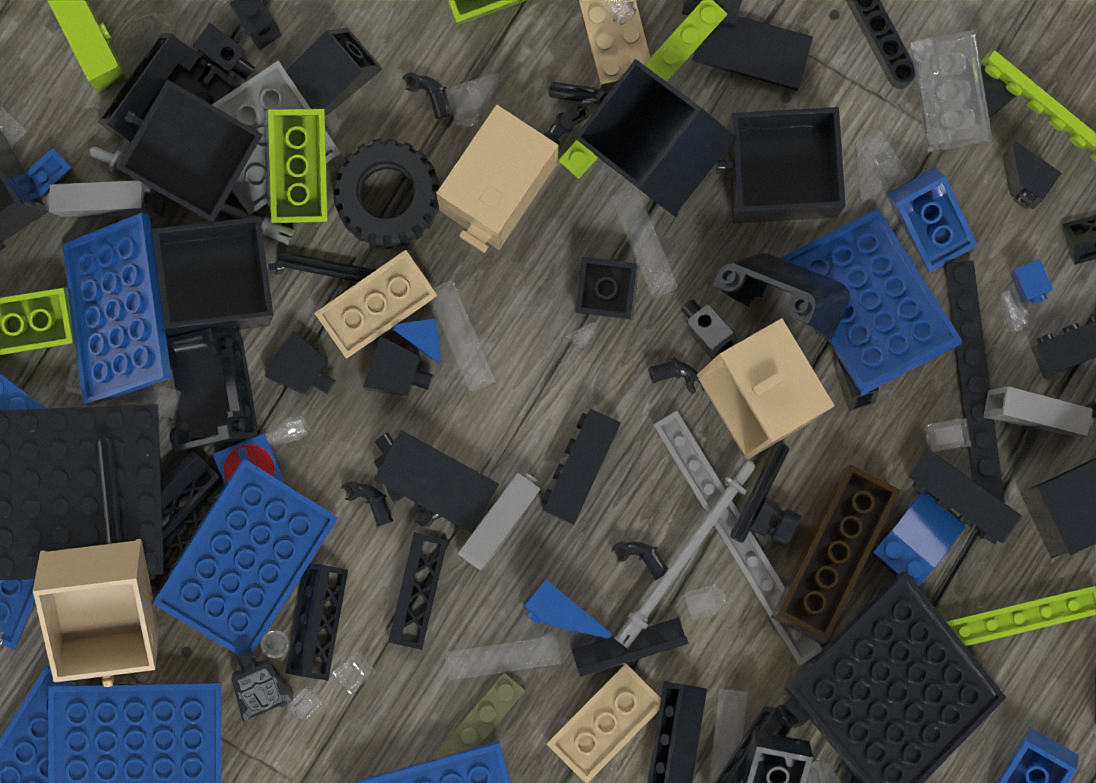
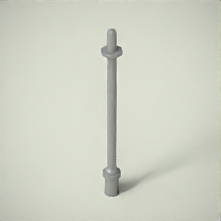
M92 147L89 151L93 158L110 164L109 172L111 173L117 170V165L123 157V151L120 149L115 154L98 147ZM225 202L219 211L234 219L258 217L253 214L249 215L246 211ZM268 215L261 217L263 237L267 235L289 245L292 238L282 233L293 236L295 229L281 223H268Z
M747 461L733 480L728 477L725 478V482L729 485L641 608L638 611H634V613H629L627 616L629 620L614 638L629 649L640 631L647 628V617L737 492L745 495L747 491L742 486L755 469L752 461Z

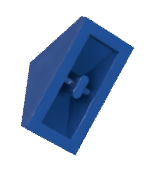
M435 318L396 324L394 326V333L434 362L440 364L442 356Z

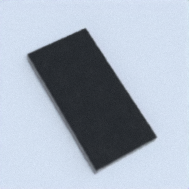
M738 16L735 27L718 24L695 50L692 61L798 91L813 37Z
M401 429L373 478L375 481L473 533L499 486V483Z

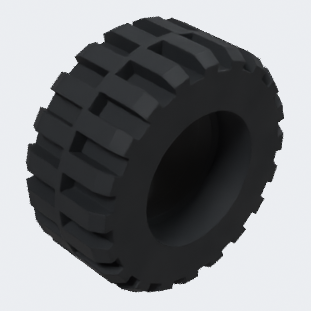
M388 138V142H381L380 139L372 140L373 144L367 146L363 143L357 147L358 151L354 154L350 152L345 157L346 162L343 166L340 165L336 172L338 176L333 184V199L338 215L346 229L361 242L369 243V246L376 248L378 246H385L386 249H394L395 245L401 244L402 247L409 245V241L414 238L418 240L423 236V232L427 228L430 229L434 223L435 215L438 214L439 205L436 193L440 187L435 169L431 162L426 159L424 153L420 150H415L407 142L401 144L397 142V139ZM392 169L400 171L410 180L413 187L411 205L404 213L394 218L382 219L373 216L365 209L361 200V190L364 182L369 176L380 170Z

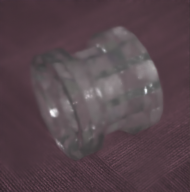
M269 631L261 639V649L269 658H281L289 652L290 638L282 631Z

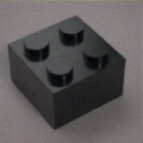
M582 257L575 313L633 321L640 265L631 262Z

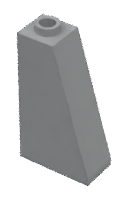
M138 180L52 184L47 195L49 212L61 217H132L140 213L149 214L150 217L165 216V195Z
M1013 387L988 390L984 418L1073 437L1088 436L1094 422L1091 416L1092 408Z
M517 473L459 551L458 555L483 572L541 491L537 487L539 481L528 473H525L523 476Z

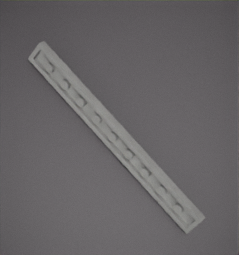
M675 411L655 423L653 427L708 515L725 492V488L678 411ZM731 501L714 524V527L798 666L818 655L823 649L817 641L771 618L785 587L751 531H749L743 543H739L730 537L740 517L739 511L733 501Z

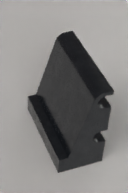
M161 33L97 123L130 144L139 126L125 120L127 113L130 110L139 118L144 119L166 79L199 96V98L211 105L238 88L240 84L215 65H211L203 60L200 54L172 33Z

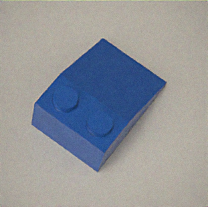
M936 168L886 194L897 218L928 272H932L978 246L946 176Z
M921 493L870 552L876 560L896 577L901 572H907L918 587L933 571L966 528L953 514L936 504V500L928 493L926 495Z
M547 580L542 583L524 605L528 610L525 615L537 625L542 621L549 626L606 639L612 635V633Z
M1029 727L997 783H1068L1077 770L1079 755Z

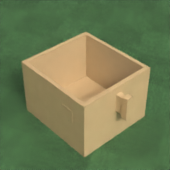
M496 105L437 191L439 210L468 229L467 232L462 230L459 237L473 247L485 253L489 248L486 245L488 242L500 250L556 167L558 144Z
M782 318L723 351L697 374L700 383L746 460L805 427L835 406Z
M136 539V541L49 552L40 551L33 594L53 681L62 682L102 677L103 686L111 687L113 686L115 675L155 670L160 628L156 608L152 604L153 594L142 540Z

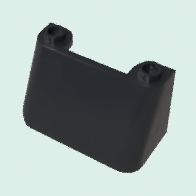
M760 253L723 266L713 283L715 288L736 302L748 307L753 298L762 297L766 299L771 287L793 295L789 303L791 316L810 326L819 336L832 340L850 300V291L839 281L767 253Z
M207 328L166 339L170 369L173 371L181 423L173 425L169 434L173 452L254 438L258 430L244 343L240 333L235 329Z

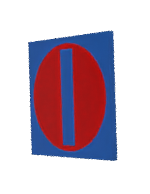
M265 433L213 454L225 485L243 458L285 484Z

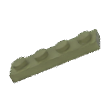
M503 673L432 759L479 747L526 690L506 673Z

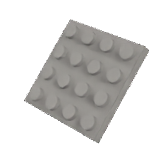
M276 61L212 104L263 134L232 188L233 193L249 215L268 203L265 111L311 109L279 61ZM325 130L327 163L338 156L340 151Z

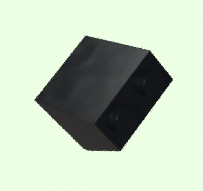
M348 28L326 30L286 70V73L311 109H324V114L328 115L377 75L382 68Z

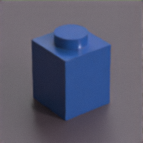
M1041 259L1010 272L1022 304L1030 301L1034 305L1048 299L1046 294L1050 293L1053 288Z

